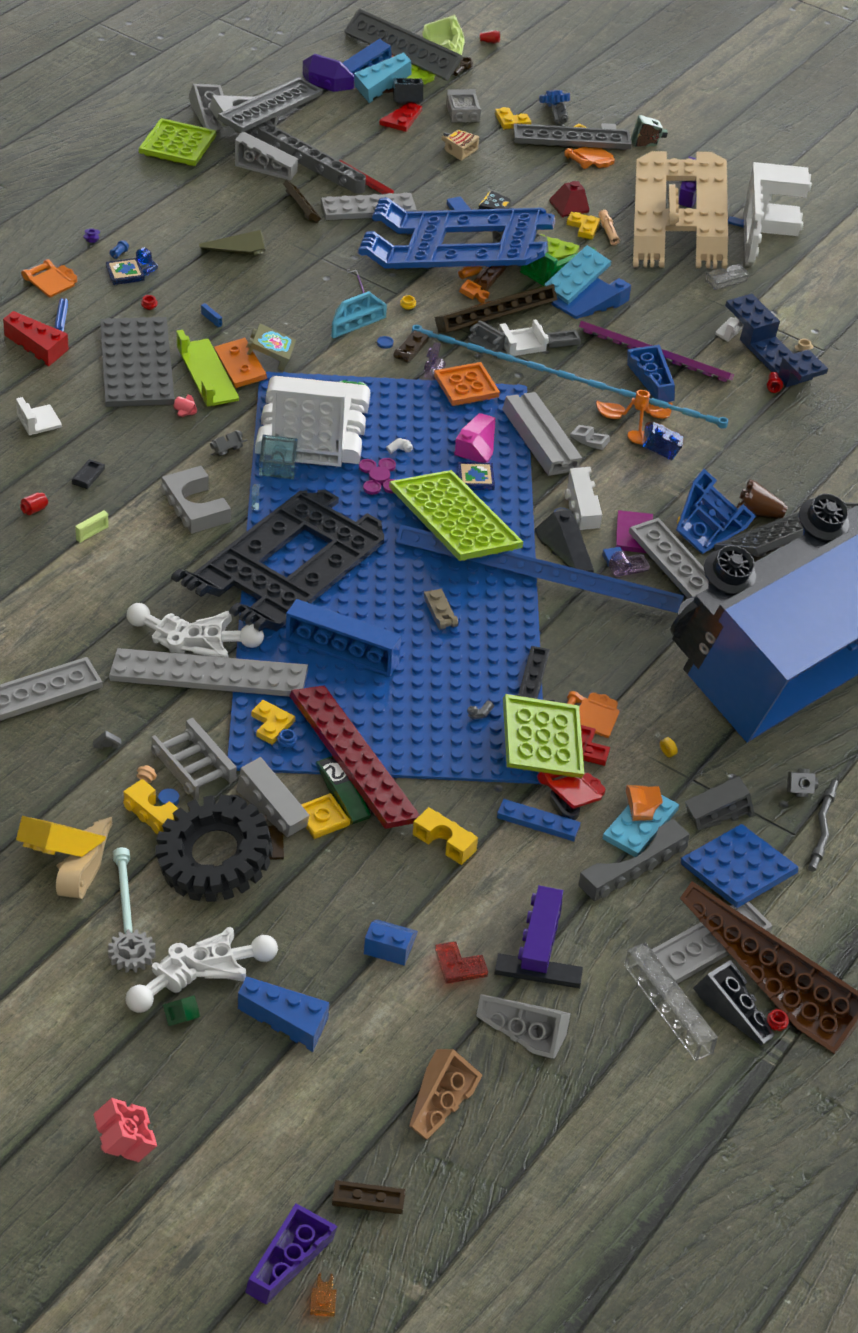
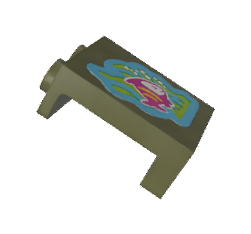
M259 324L258 328H254L251 333V338L246 346L249 348L247 354L250 355L254 349L279 360L277 369L284 371L296 339L263 324Z

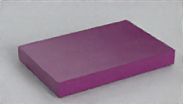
M618 510L616 547H620L622 551L647 553L631 536L629 529L632 526L653 520V514Z

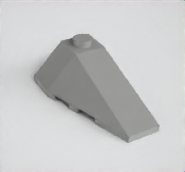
M193 84L188 96L195 114L204 128L220 132L221 125L210 110L213 95L224 96L221 85Z
M480 995L476 1017L496 1030H500L513 1041L520 1043L531 1053L555 1058L567 1035L571 1013Z

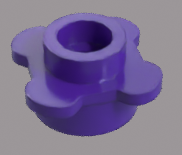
M90 228L84 231L85 235H83V238L87 242L94 243L98 241L99 230Z

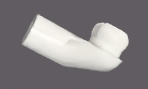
M398 438L386 446V449L390 454L397 449L411 452L413 445L408 440Z

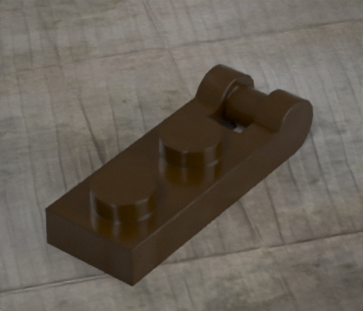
M414 330L399 348H396L393 357L404 359L405 362L410 363L428 342L429 335Z

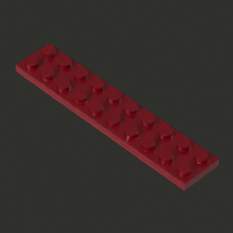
M325 685L291 690L290 697L383 827L388 829L414 824V820L420 814Z

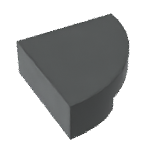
M104 731L93 741V747L99 749L111 746L115 748L121 745V738L108 731Z

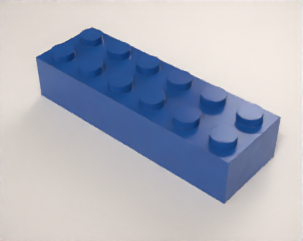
M299 599L294 601L286 613V641L389 677L399 664L402 636L400 634Z

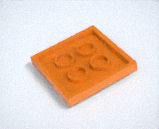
M481 362L434 371L436 380L452 406L498 398L500 395V391Z

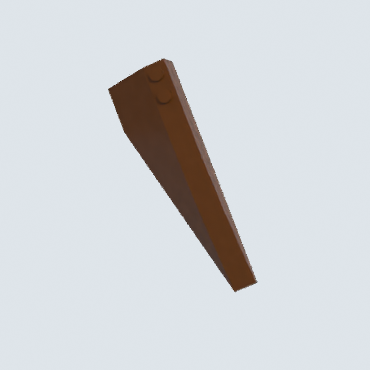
M692 881L680 897L681 901L773 1003L787 1014L788 1019L799 1031L835 1054L858 1027V991Z

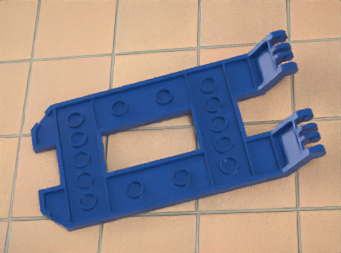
M388 197L380 198L372 219L374 221H382L398 234H413L409 245L393 246L376 232L367 231L358 249V254L362 256L367 255L383 268L394 269L523 266L545 256L547 241L534 242L537 230H553L555 215L546 213V210L542 207L407 212ZM504 231L500 243L442 244L446 232Z

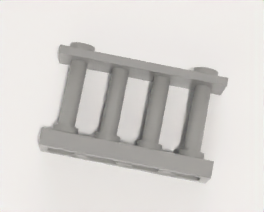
M194 718L186 720V730L184 733L163 743L156 735L152 736L151 751L155 757L158 756L183 785L185 792L194 799H199V787L219 777L225 778L229 784L236 781V766ZM186 740H192L195 744L175 755H172L168 750ZM197 752L203 753L206 756L184 768L179 763V761ZM209 764L214 765L217 769L196 780L189 775Z

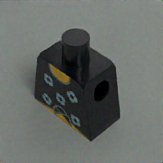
M490 190L479 204V209L511 208V199Z

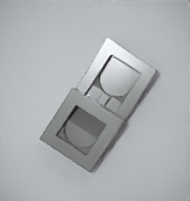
M578 425L571 433V437L578 442L603 450L610 442L609 435L594 433V428L590 426Z

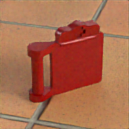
M539 772L537 776L541 784L548 785L572 808L599 801L605 795L606 788L601 784L600 779L593 777L590 773H584L582 778L567 776L554 781L552 779L564 775Z

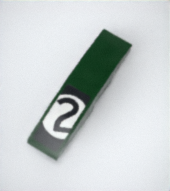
M331 756L316 761V765L329 792L333 797L335 796L342 810H345L351 825L369 819L371 813L362 796L334 757Z

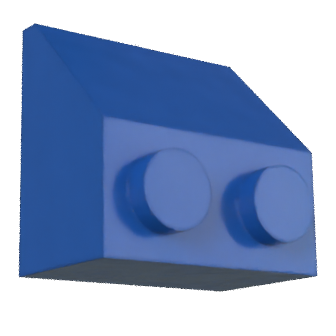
M375 920L371 922L365 937L364 954L405 966L418 931Z

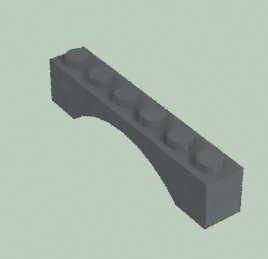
M672 819L658 827L653 843L639 856L619 863H596L580 873L578 886L594 902L600 898H605L613 890L622 888L630 880L637 879L647 870H652L659 863L668 861L676 853L683 852L688 847L690 834Z

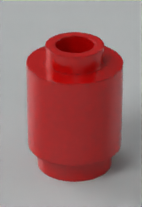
M36 492L21 499L20 508L23 513L32 515L45 509L48 505V499L44 493Z

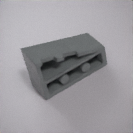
M740 776L729 779L725 783L710 788L708 791L685 801L687 812L698 830L721 825V821L727 819L736 821L739 816L747 814L749 817L755 816L750 792Z

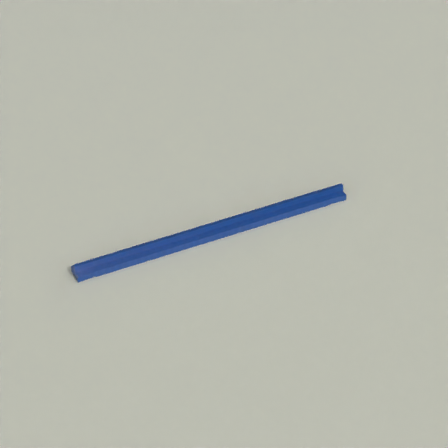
M400 524L396 539L397 543L455 557L432 532ZM508 551L467 559L468 561L678 613L684 595Z

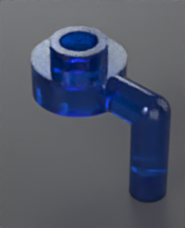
M142 247L136 251L137 260L141 264L149 265V267L142 270L144 276L158 269V265L152 260V253L149 249Z

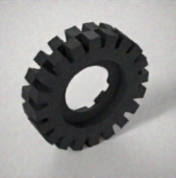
M213 795L203 797L204 806H199L196 799L188 802L189 812H186L181 807L172 813L174 820L167 818L162 825L164 832L159 831L156 855L162 874L171 888L174 887L176 893L183 897L188 893L191 900L200 901L204 894L206 902H216L218 893L222 892L224 900L233 898V888H237L241 894L249 890L248 880L256 884L263 877L261 870L267 871L270 865L269 857H272L273 847L263 814H259L258 808L252 803L247 806L246 800L236 797L232 803L230 795H220L218 803L215 802ZM212 831L227 832L237 841L236 853L223 861L222 865L219 866L199 864L192 856L195 842L204 834Z

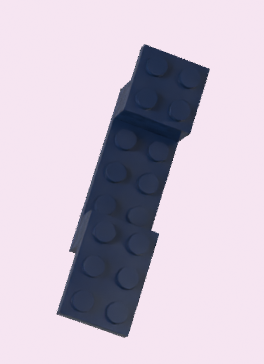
M753 294L726 301L725 306L743 323L740 341L771 372L778 373L786 387L827 374L828 368L809 349L793 354L776 337L780 320Z

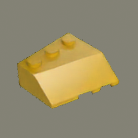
M26 816L21 818L16 837L17 841L23 842V847L55 855L57 851L83 857L106 839L104 835Z

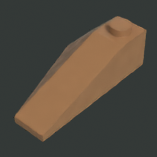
M437 1049L426 1068L409 1127L423 1139H428L445 1122V1118L451 1112H455L459 1108L458 1105L474 1093L482 1074L454 1049Z

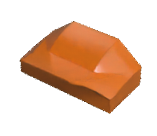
M626 786L632 821L653 820L655 810L663 803L659 786Z

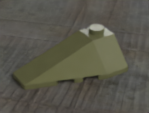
M261 230L199 244L202 250L254 254V256L261 255L266 251L264 236Z

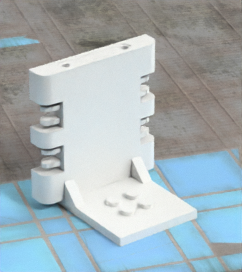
M273 376L270 378L266 393V403L269 404L263 407L261 424L264 426L258 430L255 453L271 455V460L341 467L342 462L360 463L362 439L359 435H364L366 418L362 413H368L370 403V389L367 386Z

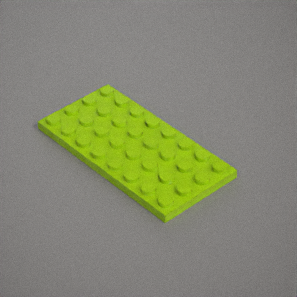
M452 470L390 481L389 488L459 561L523 548V541Z

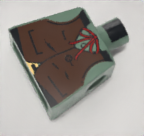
M638 115L631 141L634 147L656 146L659 138L667 137L668 131L663 129L658 120Z

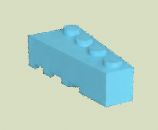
M401 53L354 73L355 87L370 103L375 96L379 97L384 90H389L393 87V78H407L412 74L411 60L405 53Z

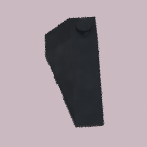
M570 509L553 512L535 528V533L540 542L552 549V553L555 556L558 555L562 558L566 566L594 572L578 523Z
M729 960L708 973L693 989L709 1008L762 1046L775 1035L764 1014L758 1011L754 1002L757 1000L753 994H749L745 986L747 984L745 977L733 962Z

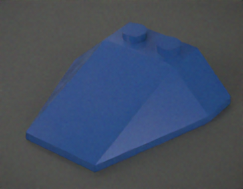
M705 469L692 482L676 531L701 554L712 549L714 544L727 540L745 530L756 517L744 505L736 508L715 489L713 485L717 480Z

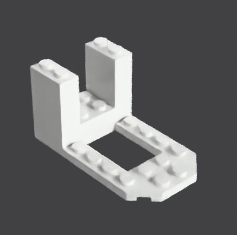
M753 162L743 213L745 266H752L756 256L759 255L758 243H761V233L798 236L799 231L803 229V213H800V206L770 204L769 201L772 199V194L807 198V193L811 191L812 186L808 167Z

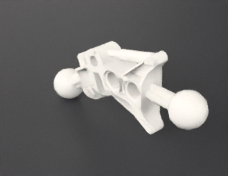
M135 603L128 608L126 615L127 620L133 626L147 625L156 630L152 635L153 642H160V644L169 648L170 653L184 654L186 651H191L193 654L229 658L227 650L223 647V642L241 641L246 647L254 648L259 646L264 639L263 630L258 631L254 629V624L246 625L241 631H225L227 625L232 621L229 611L189 623L172 613L159 620L150 615V610L145 604Z
M228 927L222 933L197 942L196 945L189 948L185 944L175 943L170 946L169 955L162 959L160 964H152V971L157 977L146 986L135 985L131 987L126 994V1004L134 1012H145L152 1006L154 995L164 987L172 992L179 993L182 988H185L187 984H190L197 977L244 981L246 970L236 960L254 957L260 962H268L277 954V942L269 935H260L252 941L251 945L231 949L230 944L234 939V929Z

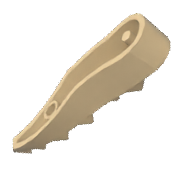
M112 817L100 819L94 822L93 826L84 830L104 835L107 839L112 826ZM106 839L83 857L70 855L63 862L56 865L59 869L56 879L58 896L83 899L100 868Z

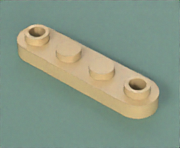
M669 184V226H676V222H679L678 188H675V184Z

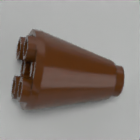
M752 479L748 480L746 489H742L739 496L742 500L736 507L739 508L741 505H744L755 516L775 519L783 518L788 508L787 505H784L783 501Z

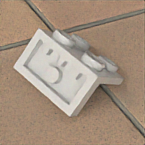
M23 397L16 399L17 415L29 435L62 427V423L51 405L31 409L29 403H26Z

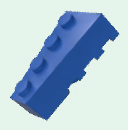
M660 345L627 349V365L655 399L664 402L675 401V384Z
M247 976L238 992L239 1010L261 1023L263 1021L268 1023L273 1030L287 1034L292 1041L296 1043L301 1042L306 1045V1049L311 1052L314 1051L329 1018V1002Z

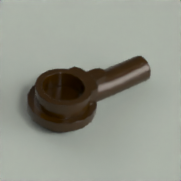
M463 57L460 66L453 72V75L457 76L464 69L472 68V58Z

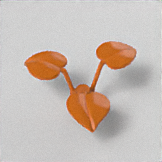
M638 390L636 392V397L632 398L626 410L619 404L604 403L598 400L596 402L600 414L610 419H620L622 415L628 413L633 404L637 410H640L639 431L632 430L627 435L628 439L636 444L653 445L655 443V436L652 432L642 431L644 411L650 413L652 417L661 419L668 418L671 415V409L648 404L650 393L645 390Z

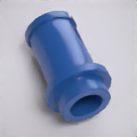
M124 240L119 241L117 246L110 250L111 257L117 259L123 252H127L129 244Z

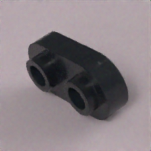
M551 790L550 802L558 814L562 817L576 820L579 817L580 807H570L559 795Z

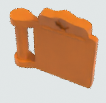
M582 147L574 150L568 148L564 152L565 157L575 160L584 169H587L592 164H595L598 168H607L613 165L615 161L614 156L603 148Z
M49 259L44 260L42 264L30 270L25 269L21 272L23 279L30 281L48 297H53L74 287L77 282V275L74 274L72 269L64 265L56 268ZM47 269V271H45V272H42V273H40V274H38V275H36V276H34V277L32 276V275H34V274H37V273H39V272H41V271Z
M570 691L567 696V704L575 705V703H581L579 707L580 724L595 728V734L609 738L620 712L617 709L618 702L609 698L606 694L593 692L590 693L588 698H585L578 692Z

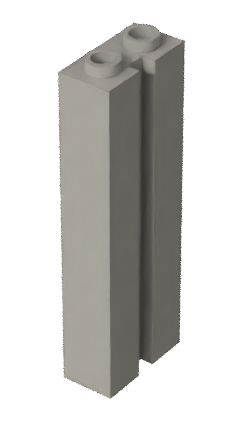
M536 392L525 393L521 397L519 395L506 396L502 410L548 476L570 472V468H579L582 460L581 455Z

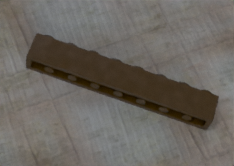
M554 284L543 285L434 318L438 333H444L477 324L480 320L484 322L557 300Z

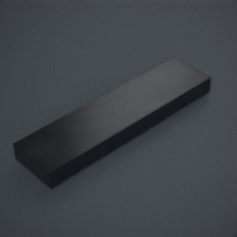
M531 646L519 690L521 697L538 699L550 649Z
M498 953L494 975L580 989L583 967L549 961L547 973L522 969V960H519L518 956Z

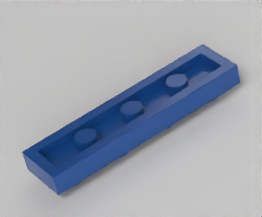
M503 799L497 813L498 819L573 842L581 824L579 821Z

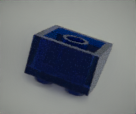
M647 422L645 424L642 446L673 460L682 448L684 436L656 422Z

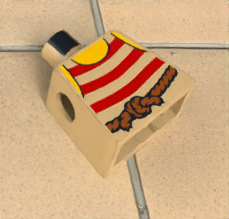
M456 130L452 134L445 132L442 136V141L445 142L446 152L462 161L478 150L479 136Z

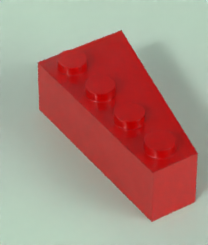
M12 311L3 319L4 335L17 345L24 346V350L27 352L31 351L34 353L37 359L44 360L48 367L69 350L68 333L15 311Z

